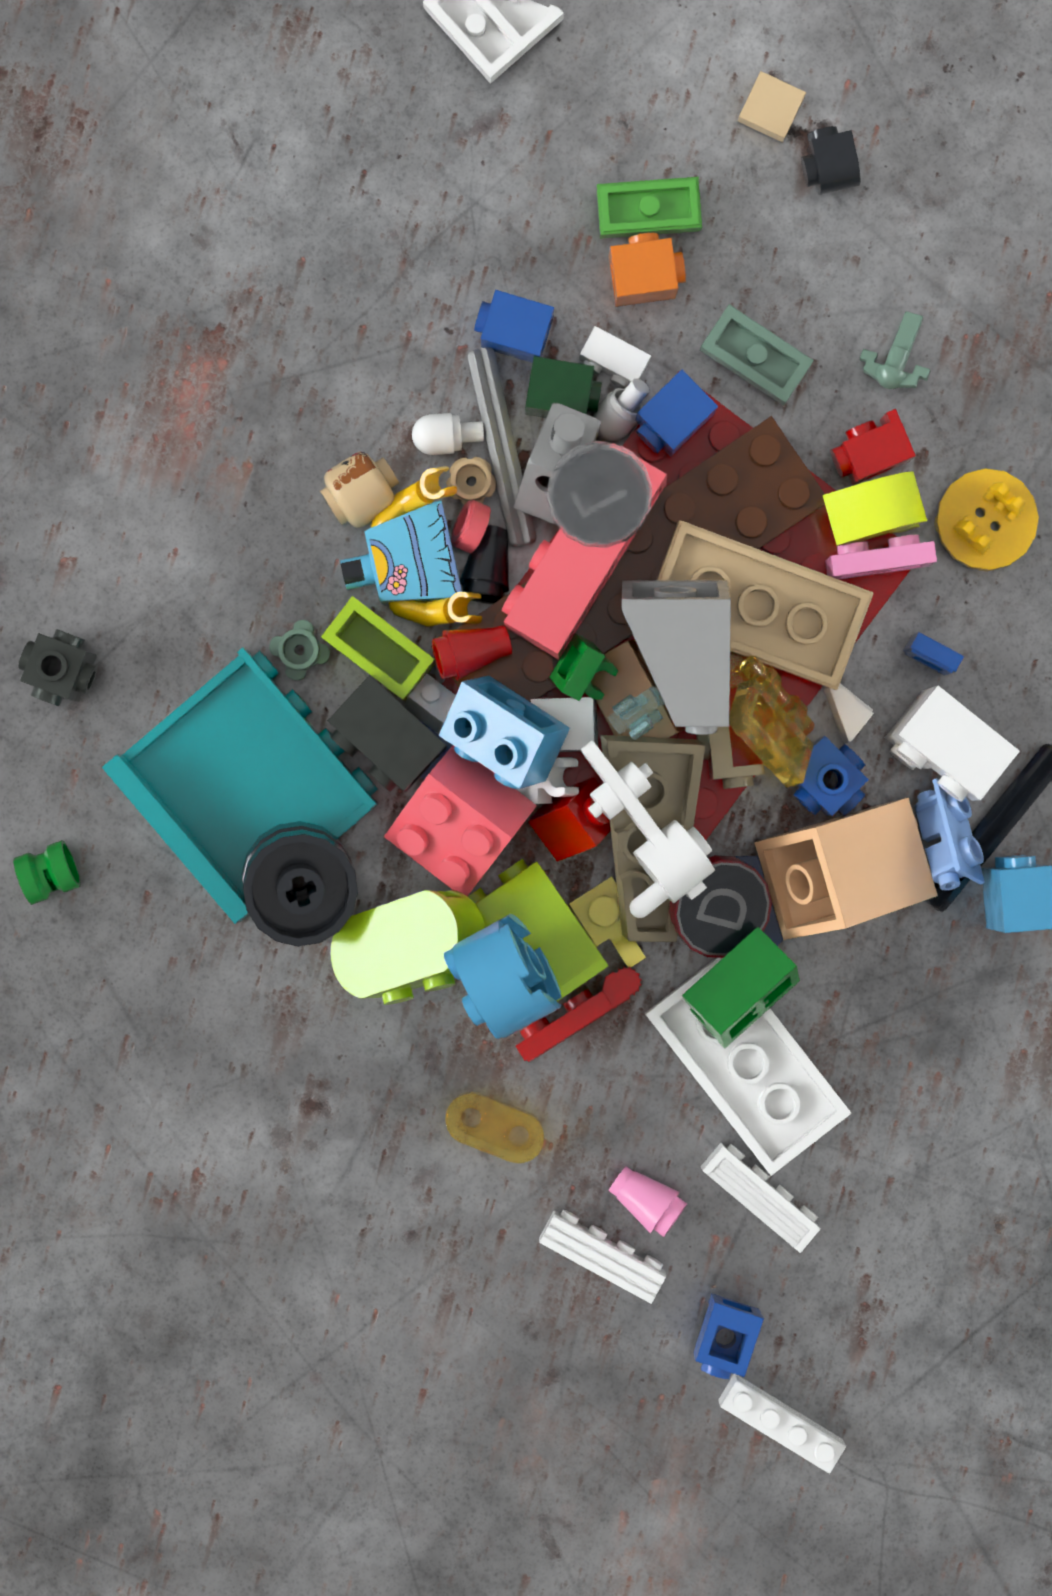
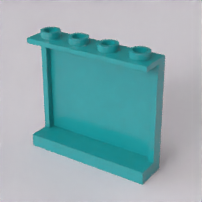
M243 647L237 651L239 656L122 755H115L102 766L107 775L234 924L241 922L249 915L245 904L242 870L247 852L260 835L279 824L302 821L322 826L337 838H340L378 805V802L372 795L379 790L360 767H357L353 772L349 770L339 758L345 751L330 738L331 732L327 728L318 733L309 723L306 717L312 713V710L295 690L292 689L285 694L273 680L279 672L260 650L252 656Z

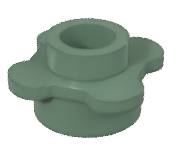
M306 620L295 622L293 630L286 632L282 637L275 636L269 645L271 654L281 659L286 666L285 673L287 677L292 680H302L306 676L308 669L316 664H325L330 657L328 646L320 644L313 634L314 626ZM299 645L304 647L302 655L295 653V648Z

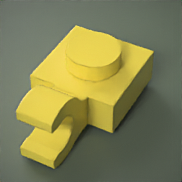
M612 876L569 903L596 947L610 939L628 968L646 958L636 941H628L622 935L617 884Z

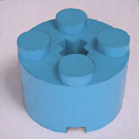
M513 914L503 917L444 952V959L450 972L457 980L462 981L468 995L462 998L466 1013L476 1026L486 1022L487 1027L496 1039L506 1038L561 1008V1004L556 1001L562 998L561 991L547 958L540 947L533 950L527 942H524L522 938L531 933L523 922Z

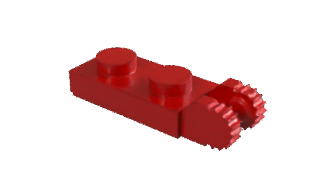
M624 966L623 969L618 968L617 973L612 972L605 977L602 991L595 996L591 994L589 989H586L563 1004L567 1013L554 1022L549 1023L545 1016L521 1030L520 1034L524 1040L515 1047L524 1061H533L628 1001L631 995L635 996V993L639 992V987L642 986L640 984L642 979L639 978L640 973H637L636 969L633 970L631 967L625 968Z

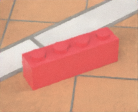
M615 443L611 444L610 449H615L631 457L644 472L650 490L648 511L639 528L624 540L604 546L585 544L569 536L561 527L552 543L543 540L529 563V567L535 570L525 588L518 584L514 587L502 608V612L508 615L504 620L506 629L560 660L573 635L577 633L666 486V473Z

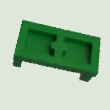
M757 927L691 986L682 997L691 1007L689 1010L724 1048H727L800 981L798 968Z

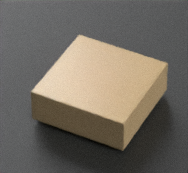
M760 71L739 115L738 122L783 143L805 98L806 92Z

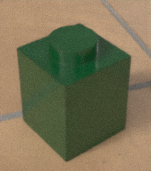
M534 356L525 405V415L547 418L553 403L562 404L584 414H587V411L597 412L602 382L592 380L594 366Z

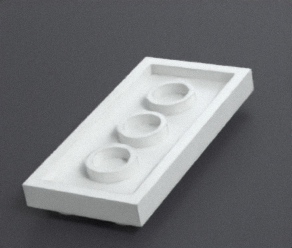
M715 958L645 1012V1015L772 1176L852 1113L771 1009L767 1010L727 1048H724L689 1010L691 1007L685 1002L682 995L723 959Z

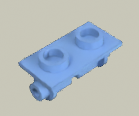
M936 778L932 780L935 791L928 790L920 793L917 796L918 802L914 806L923 840L929 842L938 837H941L942 840L935 845L925 848L932 879L935 883H939L941 890H952L959 887L961 884L960 878L967 877L981 885L985 883L980 866L984 861V856L978 841L972 836L968 820L972 816L967 797L962 802L952 797L937 784L939 779Z

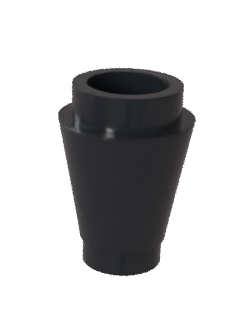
M487 525L479 545L468 556L460 578V584L464 586L463 592L479 593L481 595V599H472V601L494 604L503 598L504 592L509 591L508 532L502 527Z

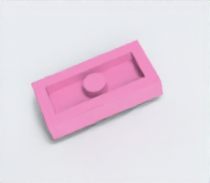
M916 534L888 539L889 548L869 550L868 542L837 546L838 555H832L825 560L827 575L836 579H846L930 567L937 562L934 541L920 543L919 535Z

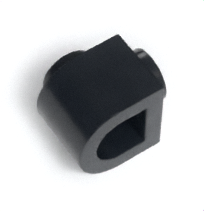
M830 126L809 132L807 134L809 142L807 148L808 155L801 157L802 170L807 187L816 186L818 194L822 195L860 186V168L852 130L838 133L836 126Z

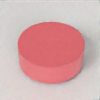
M470 500L465 503L452 530L451 543L453 547L467 553H472L477 548L489 522L491 513L489 506L476 500Z

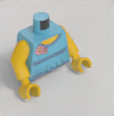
M447 466L427 469L423 472L419 481L398 492L393 502L375 516L372 520V528L364 531L369 554L340 560L347 590L376 584L379 600L382 605H389L390 610L395 616L426 627L456 622L478 624L482 621V616L468 614V603L472 599H481V595L479 593L462 592L442 500L434 502L435 499L454 496L457 493L456 486L441 489L439 486V477L443 472L449 470Z

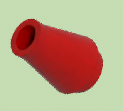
M504 625L492 628L443 630L441 637L432 639L433 654L442 679L454 676L458 681L502 657L512 655L510 638Z

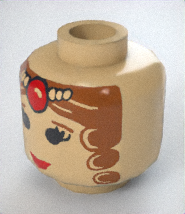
M360 451L325 473L324 482L326 487L320 490L341 525L349 522L355 528H362L371 523L375 516L393 502L395 495L391 488L399 484V481L383 457L374 462L369 454Z

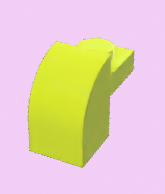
M914 471L881 477L823 495L836 545L861 542L887 533H902L918 528L920 523L927 521Z

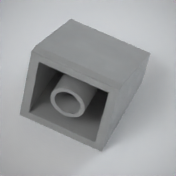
M622 580V612L675 727H685L687 733L699 735L716 733L717 727H729L731 598L727 580Z

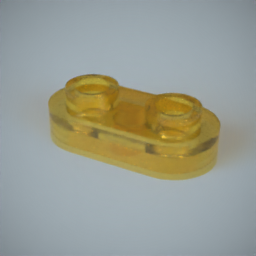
M478 1092L462 1093L455 1097L448 1106L445 1118L447 1130L455 1140L462 1144L512 1163H525L534 1159L543 1147L544 1130L542 1124L530 1112ZM468 1108H474L481 1114V1121L475 1126L466 1125L462 1120V1113ZM520 1126L528 1131L529 1137L526 1142L515 1144L510 1140L509 1132L514 1127Z

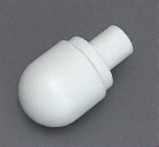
M634 378L626 389H615L600 403L598 411L594 412L593 417L601 421L598 432L601 438L608 441L621 440L637 424L635 421L637 412L643 407L641 401L649 393V387L645 382Z
M451 413L425 415L414 424L412 440L416 448L424 454H454V451L462 450V443L484 441L483 422L460 423L459 415H452Z

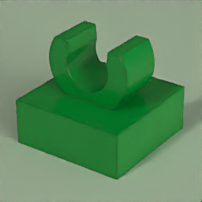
M575 633L549 678L562 693L580 701L584 692L592 699L602 700L605 694L596 685H592L591 680L595 673L599 671H606L610 675L616 676L618 669L609 659L605 658L602 651L592 641Z

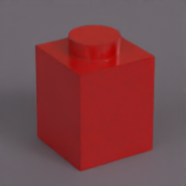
M594 777L570 786L579 787V794L573 797L552 796V803L544 804L528 821L557 862L597 847L611 831L610 820L604 813L595 818L588 810V807L595 803L590 793L600 786Z

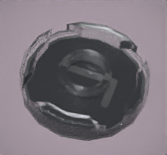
M592 441L576 446L558 460L549 479L547 502L554 523L566 537L586 547L608 548L626 542L642 528L651 511L652 484L647 468L634 452L622 446L619 447L603 441Z

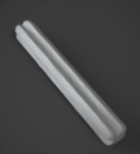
M480 348L468 353V361L508 537L512 547L526 546L536 542L537 537L532 515L513 508L523 475L495 352L492 348Z

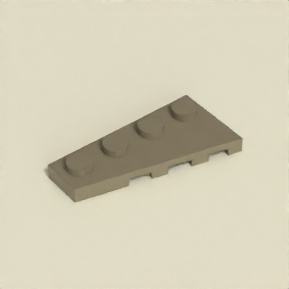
M601 735L602 753L617 772L631 761L638 768L646 763L653 771V774L647 778L651 788L637 799L660 830L673 820H676L686 831L694 827L705 744L697 739ZM623 809L610 820L622 935L628 941L677 942L678 934L675 931L669 914V899L644 918H636L630 912L631 901L654 884V882L633 854L647 839Z

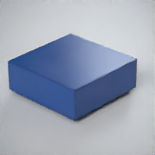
M920 632L911 635L903 650L905 655L944 676L955 673L964 658L963 655Z

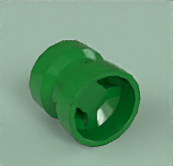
M64 840L47 845L45 852L38 855L26 853L15 857L13 860L19 885L31 905L47 900L51 892L57 890L68 892L81 887L78 868Z

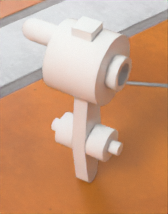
M592 740L580 749L604 782L590 793L595 803L588 807V810L595 818L604 813L611 820L624 809L647 839L633 854L654 884L631 901V914L636 918H644L667 899L675 903L686 894L692 900L703 892L707 887L702 881L715 871L710 860L707 858L712 849L695 827L686 831L676 820H673L662 830L659 829L637 799L651 788L647 780L653 774L650 767L644 763L638 768L631 761L617 772Z

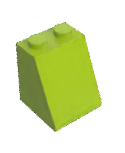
M522 858L498 875L503 883L498 888L486 895L480 887L467 896L480 910L485 927L509 914L515 915L523 922L531 934L522 939L533 950L541 948L556 977L562 998L608 967L606 960L538 861L528 866Z

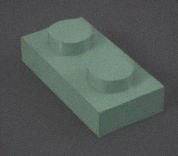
M730 304L700 347L701 352L783 406L814 361Z

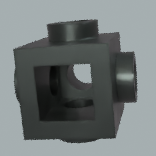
M56 629L53 638L38 633L35 642L28 641L22 651L18 669L24 672L20 681L34 686L30 696L60 707L63 698L79 702L82 694H88L95 680L97 666L93 664L97 655L82 650L85 642L84 639ZM58 657L62 664L61 670L57 675L50 676L47 674L52 658Z

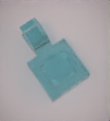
M653 686L637 697L630 694L612 707L614 713L608 716L607 719L618 735L629 731L630 736L637 740L663 719L658 710L664 707L665 703L657 686Z

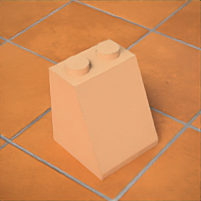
M909 798L876 805L846 814L845 816L836 817L754 842L764 877L768 884L783 940L846 929L938 896Z

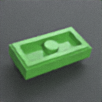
M699 177L597 184L600 239L631 237L643 233L671 234L702 230Z

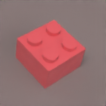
M453 745L427 775L384 837L449 888L468 896L537 805L516 789L501 784L495 779L494 772L481 763L472 762L459 756L454 751L455 746Z

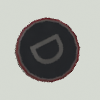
M714 855L708 859L715 871L702 881L707 888L692 900L685 894L675 903L670 901L669 914L676 933L691 950L705 957L724 958L757 927L764 931L769 922L772 900L768 884L754 867L734 856Z

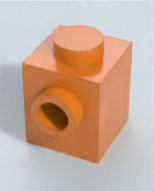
M643 233L629 237V244L610 246L609 263L615 307L676 299L678 284L686 283L683 253H673L672 238L659 239L658 233Z

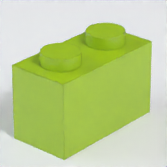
M353 596L321 636L326 642L404 702H406L409 694L436 664L433 657Z

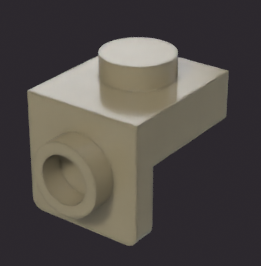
M717 727V732L713 734H696V739L705 744L703 760H708L710 780L722 779L723 789L754 786L753 776L765 774L764 764L733 767L729 727Z

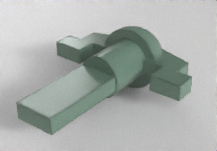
M908 311L905 312L885 364L875 363L878 353L863 349L860 355V361L866 362L863 372L878 381L886 389L916 388L920 379L927 381L931 372L928 368L916 365L912 374L904 371L923 322V316Z

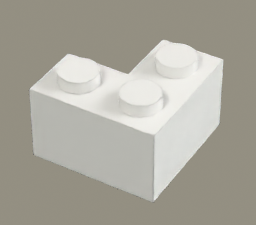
M940 686L922 690L884 737L894 745L889 752L897 760L911 770H914L916 767L919 769L932 768L942 776L937 784L960 802L966 796L972 801L981 800L1020 752Z

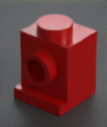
M896 409L886 412L880 419L882 426L876 427L874 420H871L846 431L848 440L830 450L837 472L842 478L849 476L852 486L907 464L916 456Z

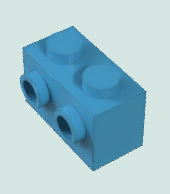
M484 676L461 682L439 736L454 745V751L462 758L472 762H479L493 771L495 779L501 784L514 789H522L547 780L570 727L491 676Z
M1012 855L995 857V867L981 868L985 881L983 883L987 929L1003 933L1052 929V866L1036 864V856Z

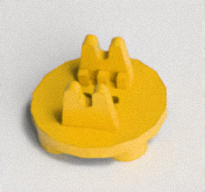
M985 468L964 474L947 488L938 503L934 526L939 534L940 542L953 559L968 568L988 572L1011 565L1027 552L1036 537L1039 515L1033 495L1021 480L1006 471ZM979 508L983 510V517H978L976 515V509ZM992 522L998 524L999 529L997 531L991 529Z

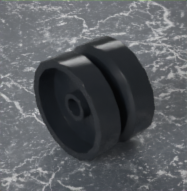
M302 821L279 824L260 835L246 854L242 870L246 910L257 928L276 942L297 947L321 943L338 933L352 916L358 895L355 869L352 865L351 857L340 839L324 827ZM303 876L307 884L302 888H294L292 879Z

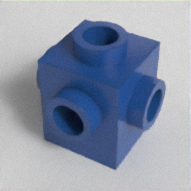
M826 736L819 737L784 772L799 788L793 794L794 797L814 816L820 810L826 816H833L837 811L845 816L865 797L866 794L860 788L869 780L861 772L866 766L863 760L846 744H843L838 749ZM827 771H831L835 776V784L831 789L827 788L823 782L824 774Z

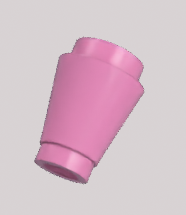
M627 1166L621 1171L609 1189V1192L616 1196L650 1234L655 1230L663 1237L669 1232L687 1205L686 1202L677 1197L680 1193L679 1191L637 1171H633Z

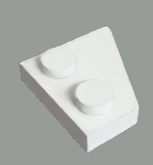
M532 0L423 1V7L490 84L564 19V13L559 7L552 4L547 7Z

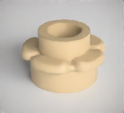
M480 457L472 459L460 458L455 461L449 469L450 478L446 481L447 487H457V493L451 497L461 500L463 505L470 500L483 503L486 497H491L496 489L495 476L491 474V465ZM469 477L476 479L474 486L467 485L466 481Z

